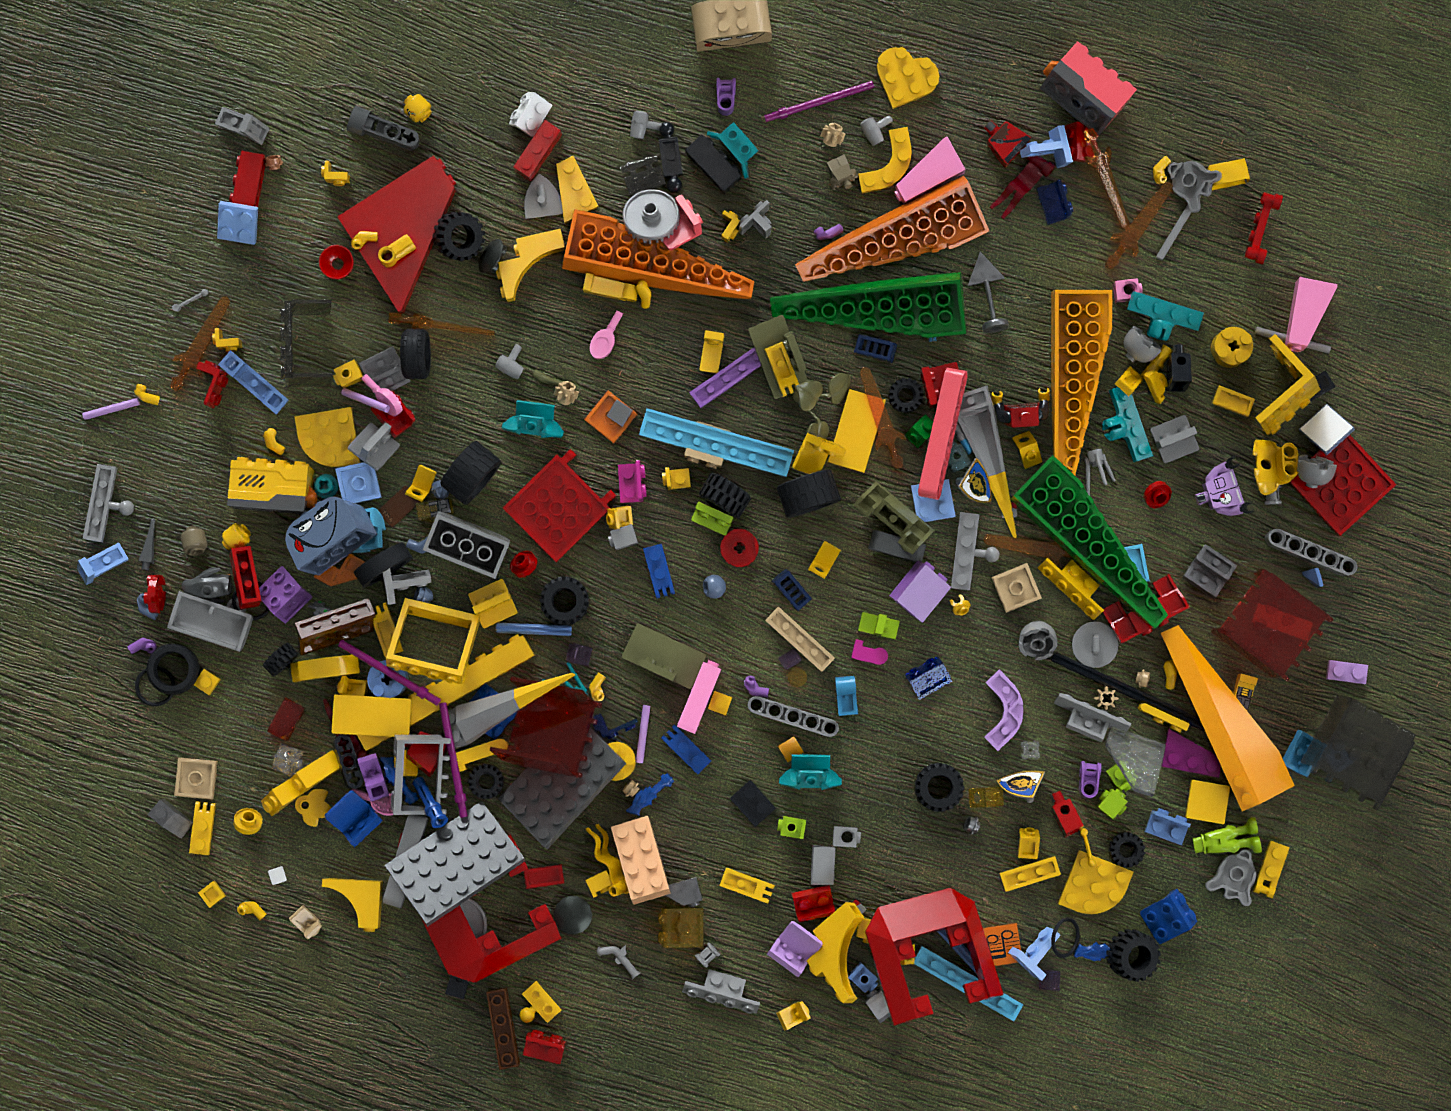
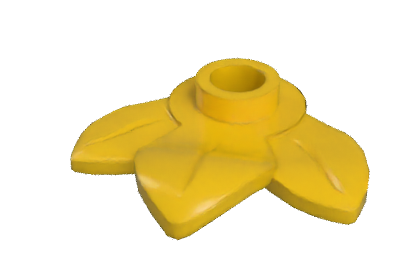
M313 789L308 795L297 798L295 809L298 813L302 814L303 821L307 825L317 827L318 818H325V814L331 809L330 805L324 801L328 791ZM305 801L308 802V807L306 809H303L301 806L302 803Z

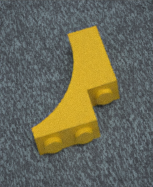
M561 229L517 238L514 250L516 256L520 255V257L498 262L499 268L496 274L498 280L502 279L503 286L500 287L502 298L506 297L507 302L515 301L521 279L536 262L548 255L566 250Z
M331 750L296 772L284 783L272 789L261 800L264 810L271 816L277 814L299 796L337 772L340 767L335 752Z

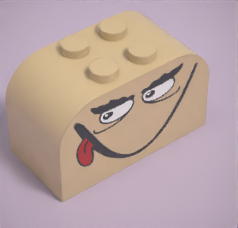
M707 0L696 3L691 7L697 52L772 41L767 0Z

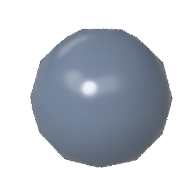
M718 575L707 576L703 581L705 595L712 599L721 597L726 591L724 579Z

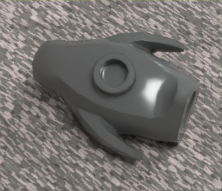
M217 567L208 568L197 577L184 580L182 582V590L184 593L214 603H223V599L216 597L231 594V574H215L221 569Z

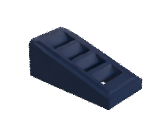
M859 334L854 353L893 363L897 344ZM864 340L867 341L865 351L862 350ZM872 342H873V343H875V344H874V347H873V351H872V353H871V352H869V351H870L871 344H872ZM881 344L882 348L879 355L877 354L879 345ZM887 346H888V347H889V351H888L887 356H885V352H886V349H887Z
M784 569L772 580V583L796 611H799L812 600L789 570ZM788 577L789 579L781 585L780 582ZM793 583L794 585L786 591L785 588ZM796 589L799 590L795 595L790 597V594L792 592H794ZM803 594L804 597L798 603H795V600Z

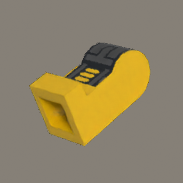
M1238 674L1233 694L1244 708L1248 710L1258 678Z

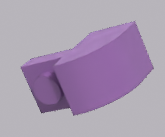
M376 753L358 758V764L370 801L389 796L383 770Z

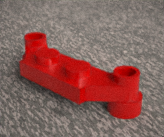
M1263 192L1260 200L1262 207L1254 216L1253 223H1255L1254 231H1250L1248 237L1250 245L1246 249L1245 258L1255 260V263L1263 265L1267 250L1260 248L1270 209L1279 210L1283 195L1276 193L1272 195Z

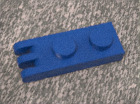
M662 544L643 548L656 598H660L658 590L661 589L664 597L668 596L666 588H669L671 595L675 594Z
M674 724L672 728L677 733L674 735L668 730L666 733L671 739L668 740L664 735L661 739L699 774L711 760Z

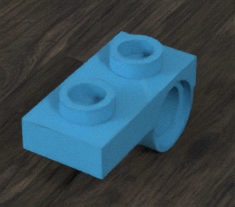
M835 677L838 716L858 714L855 677Z

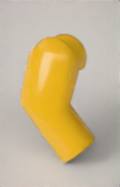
M1164 156L1153 167V179L1157 184H1164L1167 181L1164 169L1171 164V160L1167 156Z
M360 231L352 239V247L358 250L367 241L377 242L378 232Z
M268 428L263 435L266 447L282 455L286 448L276 442V430Z
M599 672L589 685L592 699L601 702L605 697L601 684L606 677Z
M254 901L242 902L237 907V912L240 915L254 914L259 921L267 915Z

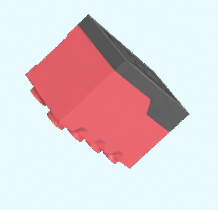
M1077 41L1060 61H1051L1046 66L1043 74L1047 78L1040 89L1099 137L1124 108L1137 89L1130 82L1121 81L1115 70L1105 68L1100 58H1093L1088 54L1087 47Z

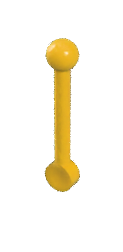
M1083 828L1080 831V835L1085 842L1089 858L1088 865L1094 867L1096 862L1092 858L1088 843V830Z

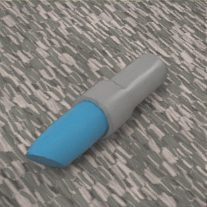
M957 422L956 437L967 454H971L972 448L960 424Z

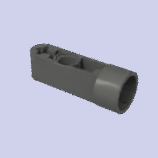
M358 106L353 108L347 124V131L360 136L366 134L410 151L418 148L420 141L416 131L371 115V111ZM375 123H378L375 131H373ZM390 130L398 132L395 137H389L387 134ZM413 137L414 141L408 143L407 139Z

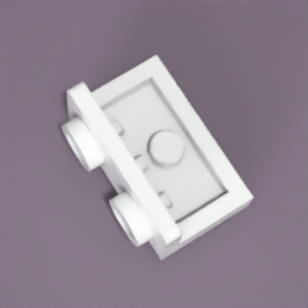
M527 92L522 96L518 109L512 113L509 124L517 127L528 136L534 137L551 109L552 104L534 92Z

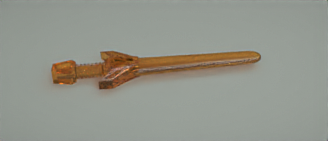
M1094 128L1084 131V138L1087 143H1091L1094 157L1086 156L1084 157L1085 161L1097 170L1121 228L1124 230L1128 229L1129 221L1109 165L1112 151L1110 147H1107L1105 153H1101L1096 141L1098 134Z
M1165 182L1125 232L1113 234L1110 240H1120V246L1107 259L1105 267L1109 270L1119 264V258L1126 249H1132L1134 258L1138 254L1137 242L1171 193L1173 185L1170 182Z
M222 297L218 301L188 350L174 356L172 361L182 360L184 367L181 368L182 370L178 373L177 377L172 378L170 385L172 389L176 391L184 386L183 379H185L184 377L189 369L197 367L212 339V334L215 333V328L218 327L230 304L228 297ZM196 369L198 376L200 377L202 371Z
M389 313V323L397 325L401 322H404V324L410 323V325L412 324L411 329L438 328L483 335L495 334L493 330L435 321L417 313L413 314V318L408 316L402 317L400 313Z
M863 367L860 370V376L879 434L874 444L876 451H878L882 442L887 444L891 452L890 454H892L890 462L895 469L903 467V457L898 455L894 441L896 437L905 441L906 438L903 433L894 429L869 368Z
M992 534L984 537V542L987 545L1049 558L1060 569H1063L1059 561L1061 557L1072 558L1056 542L1050 543Z

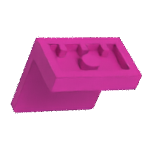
M636 460L635 464L618 465L620 503L644 502L643 497H647L646 485L642 484V478H645V466L641 465L640 460Z

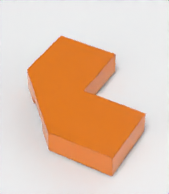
M349 554L340 569L332 566L321 575H314V578L331 587L357 579L354 571L365 561Z

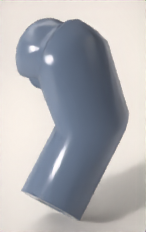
M428 536L421 542L409 539L406 547L421 554L425 553L426 551L423 548Z
M144 593L140 594L137 598L139 612L156 620L159 613L149 612L148 604H144Z

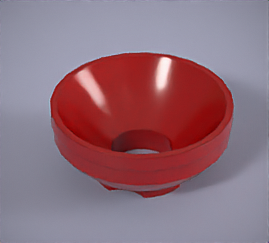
M331 245L321 253L319 267L328 278L340 280L346 278L352 272L354 258L346 247ZM336 259H341L344 262L343 267L339 270L333 268V262Z

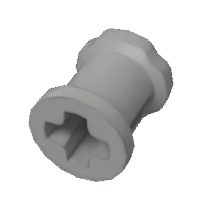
M1281 485L1278 486L1275 492L1266 495L1265 505L1282 504L1279 496Z
M708 942L707 947L699 954L697 953L695 957L707 968L708 963L721 954Z

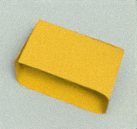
M1245 158L1209 165L1207 168L1209 171L1217 170L1222 173L1221 180L1212 185V190L1246 184L1245 179L1247 183L1250 180Z

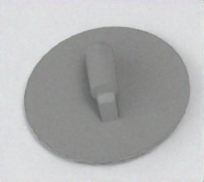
M1089 622L1082 625L1075 632L1072 640L1073 653L1079 662L1088 667H1103L1115 658L1118 651V639L1112 628L1101 622Z

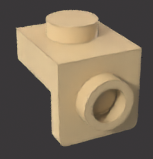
M304 905L289 917V920L303 932L307 940L317 935L322 927L319 919Z

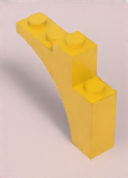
M845 902L813 930L816 937L822 941L823 947L806 961L813 975L825 977L828 985L835 990V995L840 1002L852 1004L857 1000V997L852 990L848 978L847 953L856 928L865 918L856 904L851 902Z

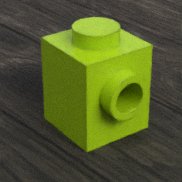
M1110 789L1109 791L1105 790L1100 795L1099 799L1101 801L1096 807L1110 819H1114L1117 814L1121 815L1126 810V803L1128 801L1124 799L1126 795L1122 791Z

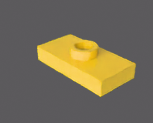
M1129 366L1115 382V385L1130 396L1144 378Z
M1219 385L1212 404L1249 417L1255 399Z

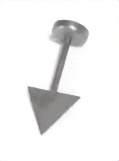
M980 252L968 286L984 283L992 320L985 322L982 325V330L984 333H995L1007 329L1009 323L1003 318L996 319L989 282L1005 279V277Z

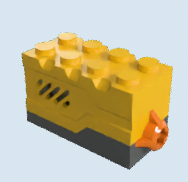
M237 457V460H231L227 506L239 510L302 514L315 507L317 503V494L313 490L314 469L309 464H306V462L294 461V465H290L285 460H275V463H271L268 459L256 458V462H252L249 458Z

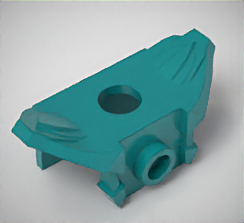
M733 122L720 134L708 131L707 136L722 141L741 163L744 178H749L747 161L758 152V149L742 130Z
M517 400L516 415L510 417L502 424L503 430L519 435L523 433L541 436V438H561L564 434L560 425L554 421L555 405Z
M792 754L791 768L779 778V784L798 790L800 788H821V790L841 786L842 779L836 772L830 769V755Z

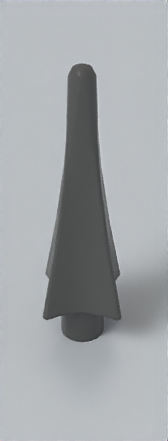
M154 518L151 519L147 538L138 560L142 563L141 570L149 571L150 564H154Z

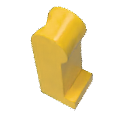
M586 273L583 286L584 293L622 301H637L638 293L636 292L635 285Z
M496 739L457 752L459 772L468 770L466 765L468 763L492 755H505L509 751L508 742L505 739Z

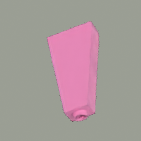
M948 137L942 139L896 185L894 194L898 202L902 201L904 205L964 174L966 169Z
M1299 277L1295 282L1285 345L1291 351L1301 352L1308 346L1337 289V284Z
M710 660L707 663L703 662L677 727L696 734L721 672V669L718 668L719 664Z

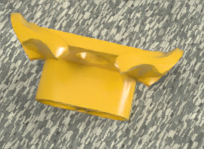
M1256 439L1254 441L1252 452L1256 460L1254 476L1260 493L1269 495L1275 492L1279 485L1289 483L1299 473L1297 472L1298 450L1292 443H1285L1282 447H1279L1270 440ZM1261 461H1268L1270 469H1264L1261 466Z

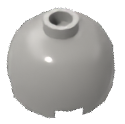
M1133 326L1124 338L1123 344L1124 349L1127 351L1126 357L1132 362L1136 360L1141 363L1150 362L1161 352V347L1151 337L1148 338L1144 335L1143 331L1136 326Z
M1300 455L1298 457V476L1302 481L1306 482V486L1317 488L1318 485H1325L1333 479L1337 468L1333 461L1316 456V459H1307L1308 455Z
M1031 622L1021 630L1018 643L1019 649L1026 657L1028 655L1035 657V660L1047 659L1053 655L1057 647L1056 632L1045 622Z

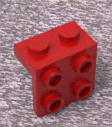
M206 360L205 363L199 361L196 369L213 376L203 404L214 409L215 406L220 404L222 398L220 393L222 388L227 386L229 380L227 377L228 373L222 371L220 366Z

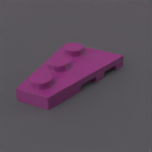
M1167 729L1161 767L1219 778L1221 764L1215 754L1178 733Z

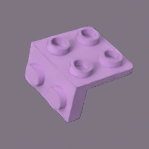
M791 921L776 939L767 955L799 977L808 964L806 960L815 954L823 943L801 925Z

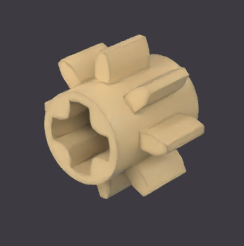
M830 123L829 126L825 125L820 137L824 138L823 142L826 145L836 147L837 144L841 145L845 133L842 132L843 128L839 124Z
M564 381L559 383L558 387H555L554 395L557 396L556 400L559 403L569 405L570 403L573 404L574 400L577 399L579 391L575 390L576 386L572 382Z
M1107 686L1104 687L1103 692L1097 689L1099 695L1093 698L1099 702L1096 707L1103 705L1105 711H1107L1109 705L1115 708L1113 702L1119 699L1113 695L1116 690L1109 692ZM1108 694H1109L1110 697L1108 698V700H1109L1110 702H1104V703H1103L1102 700H1103L1104 698H1103L1102 695H1108Z

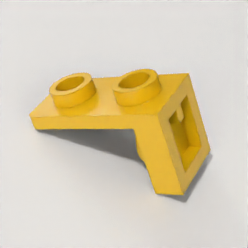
M705 330L700 371L718 373L724 333Z
M669 467L665 468L666 472L662 473L664 486H667L668 490L691 488L689 468L670 470Z

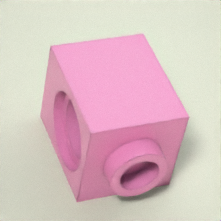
M1138 278L1119 280L1112 284L1115 303L1130 301L1131 295H1127L1124 292L1125 286L1131 287L1135 292L1143 293L1142 284L1138 283Z

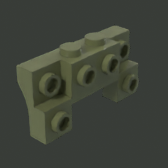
M877 481L854 503L859 513L867 517L873 513L901 537L898 541L901 548L912 555L935 531Z

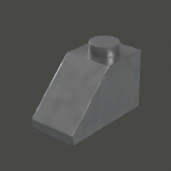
M160 799L147 814L160 826L179 838H182L193 826V822L166 799Z
M697 877L670 884L671 894L665 895L683 906L688 905L689 908L700 905L699 901L703 900Z
M874 989L872 992H869L866 995L865 1003L879 1023H882L890 1017L885 996L880 989L878 991Z

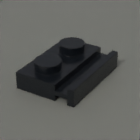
M751 780L730 797L732 802L755 827L776 809Z

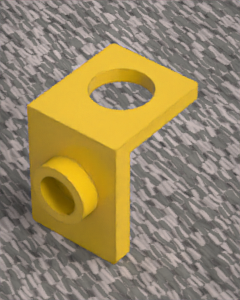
M1030 431L1012 437L1013 442L1019 449L1025 469L1043 462L1037 441ZM1022 438H1029L1026 442H1019Z
M419 465L412 485L408 488L405 495L423 502L430 493L437 472ZM413 491H414V492H418V493H420L421 495H416V494L413 493Z
M824 541L808 570L825 579L841 550ZM815 567L820 568L823 572L818 571Z

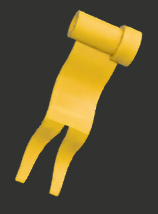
M599 824L595 825L603 836L601 849L600 837L589 827L586 828V831L593 836L596 843L594 850L595 858L597 861L604 863L609 869L610 881L612 883L609 887V894L613 897L623 893L628 894L629 891L623 875L621 862L608 852L609 837L607 832Z

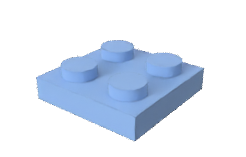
M220 201L217 239L255 245L257 240L258 207Z
M365 462L335 469L342 499L358 504L382 498L376 470Z
M949 479L944 480L942 493L938 500L920 497L918 495L919 484L911 485L915 514L924 522L956 517Z

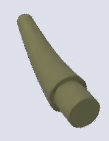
M537 369L532 373V376L540 382L555 386L562 383L543 372L541 373Z

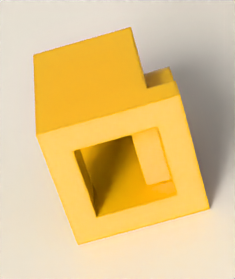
M608 869L585 880L593 898L598 896V891L601 894L609 891V887L612 885Z

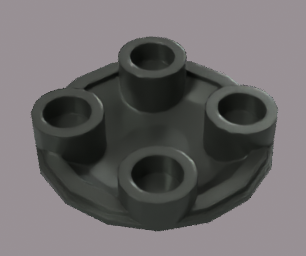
M495 239L486 246L479 259L478 267L480 272L495 273L497 271L501 256H504L507 252V246L503 245V241Z
M578 896L563 898L557 903L554 910V920L557 927L567 934L583 932L592 920L590 904Z

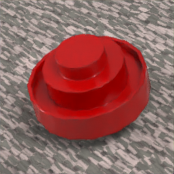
M1156 481L1146 488L1143 498L1150 508H1160L1170 500L1172 491L1165 482Z
M522 551L512 559L510 570L519 578L526 577L535 570L538 563L537 558L531 551Z

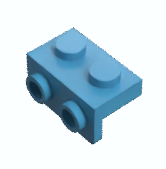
M1298 729L1282 759L1287 768L1308 777L1316 760L1322 753L1325 743Z

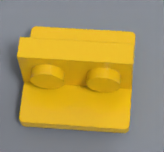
M503 579L468 594L474 613L480 615V623L483 628L518 614Z

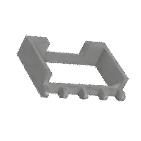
M394 735V755L396 761L394 791H391V811L393 815H426L425 805H402L405 744H438L435 801L440 803V798L448 797L447 792H441V780L449 779V774L442 773L443 761L450 760V755H443V745L450 744V738H442L441 735ZM441 809L443 814H447V809Z

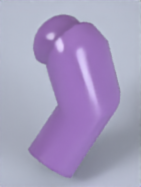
M837 224L824 231L823 227H819L814 230V234L818 240L831 239L841 234L843 227Z
M140 638L127 647L131 654L139 650L153 653L157 645L153 640Z
M751 675L745 678L744 686L750 695L768 698L769 688L759 687L755 677Z

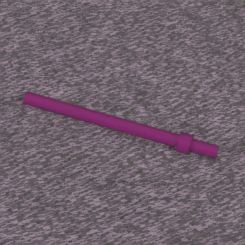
M872 81L788 108H778V111L766 114L764 118L766 122L779 118L782 120L788 118V115L872 89L874 84Z
M340 641L338 646L417 693L416 696L419 698H425L436 706L439 705L441 699L430 693L429 689L424 686H418L346 641Z
M439 703L445 738L451 739V743L446 745L448 755H450L449 761L456 793L454 795L455 803L458 804L460 818L468 817L465 804L467 799L466 794L463 793L447 703Z

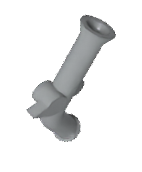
M626 945L621 949L616 946L597 948L599 956L614 954L617 957L615 962L617 964L622 963L631 975L632 980L641 973L635 969L625 956L627 953Z

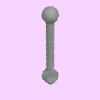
M203 289L201 293L179 305L174 304L172 306L173 311L179 312L181 307L202 296H207L208 290Z

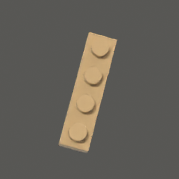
M777 607L765 620L821 672L835 659L780 607Z

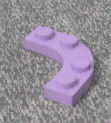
M1000 669L985 682L999 697L1004 710L999 723L984 736L996 751H999L1016 734L1023 719L1021 695L1016 686Z

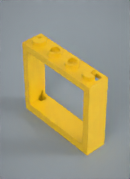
M405 598L386 656V666L395 668V671L403 670L408 671L412 675L420 674L433 680L441 679L450 684L452 682L462 684L478 631L480 615ZM407 614L470 629L458 670L395 655Z

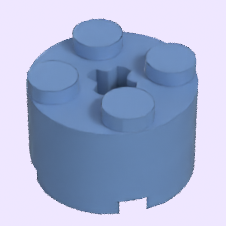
M386 660L380 661V663L386 666ZM374 667L370 668L367 682L369 689L375 696L397 698L406 690L407 687L393 679L389 681L388 685V683L384 682V679L387 677L384 673ZM395 671L409 680L407 671Z

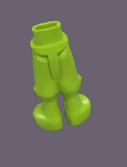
M1250 817L1246 824L1237 828L1233 825H1227L1225 828L1200 834V837L1192 838L1195 853H1235L1240 848H1250L1255 853H1262L1258 835L1245 839H1234L1240 835L1257 834L1256 818Z

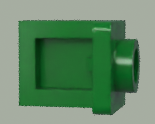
M925 414L910 428L905 436L912 444L919 448L930 437L933 421Z

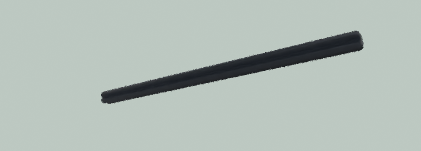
M1054 652L1052 655V662L1116 690L1136 701L1157 708L1205 732L1199 717L1060 653Z

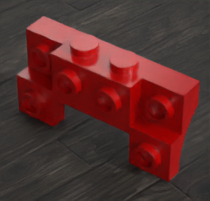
M1170 574L1152 583L1159 596L1157 599L1168 614L1159 624V627L1169 623V618L1190 608ZM1119 601L1103 609L1102 613L1120 644L1139 634L1145 636L1153 631L1152 627L1133 611L1126 614Z

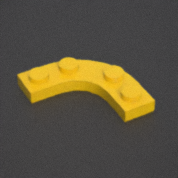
M908 127L889 130L892 157L884 168L858 174L861 194L887 189L895 185L904 176L909 167L912 154Z

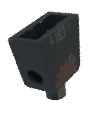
M1177 344L1173 345V353L1170 354L1167 360L1168 387H1166V391L1186 392L1192 382L1191 354L1185 353L1184 345Z

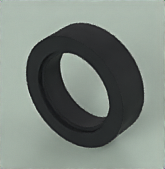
M401 542L363 563L354 571V574L362 587L365 588L381 581L384 571L390 568L391 574H393L411 561L413 557L405 544Z

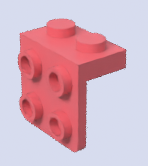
M682 194L675 197V202L680 212L679 226H677V230H673V236L670 235V238L664 237L663 243L668 250H673L702 234L701 224L703 221L698 213H694L691 202L688 199L685 200Z

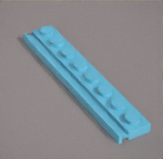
M648 408L646 409L639 436L684 449L690 448L723 458L726 461L782 477H787L794 450Z

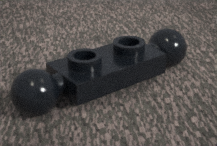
M664 122L659 128L661 135L664 136L663 139H659L664 178L670 177L667 182L668 190L672 193H677L682 188V182L677 176L683 175L678 137H672L674 133L673 124Z

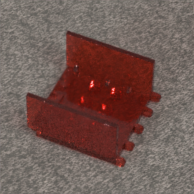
M1263 568L1256 570L1254 573L1258 576L1254 583L1259 588L1257 589L1252 585L1243 596V599L1248 602L1247 605L1240 601L1231 612L1236 619L1234 620L1228 616L1221 628H1213L1211 632L1272 678L1281 677L1288 682L1290 678L1285 675V672L1291 664L1297 668L1300 666L1295 660L1302 649L1310 652L1312 648L1307 645L1308 641L1314 633L1320 637L1323 635V632L1318 628L1325 619L1331 623L1334 619L1276 575L1269 573Z
M517 677L510 678V681L518 688L538 682ZM557 686L524 706L525 709L521 708L518 710L514 723L520 726H513L509 742L515 743L514 745H508L507 750L490 747V751L498 758L513 765L582 778L583 774L577 772L580 760L587 761V757L583 756L582 752L585 742L592 743V738L587 737L590 724L596 725L598 720L592 718L595 707L601 708L602 703L593 701L583 690Z

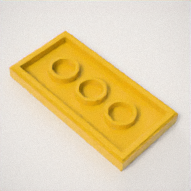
M849 389L834 439V443L847 450L844 456L836 454L834 457L830 455L828 463L865 473L886 402L885 399Z
M334 695L332 733L394 737V735H410L412 699Z

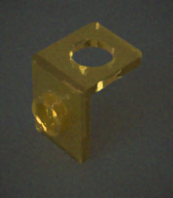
M1001 787L969 789L970 808L1003 806V789ZM976 792L980 795V802L978 804L974 800Z

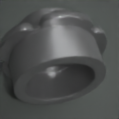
M969 816L964 823V831H967L969 835L977 833L980 828L978 817L973 818Z

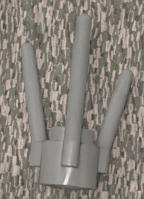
M1102 449L1087 452L1088 458L1084 459L1086 464V492L1088 495H1090V464H1092V467L1099 468L1104 485H1107V481L1102 467L1103 464L1112 482L1116 481L1106 456L1102 453Z

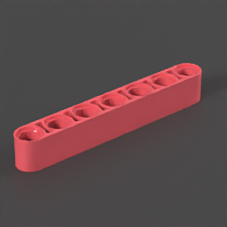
M953 368L945 370L918 488V495L920 497L938 500L941 496L967 382V371Z

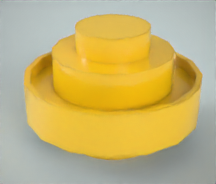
M244 808L237 811L234 815L233 825L242 834H255L262 826V816L254 809Z

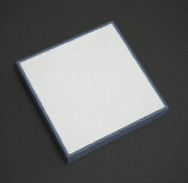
M1328 404L1323 406L1299 428V432L1326 456L1355 430L1348 421Z

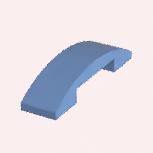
M231 350L218 364L276 415L289 401Z

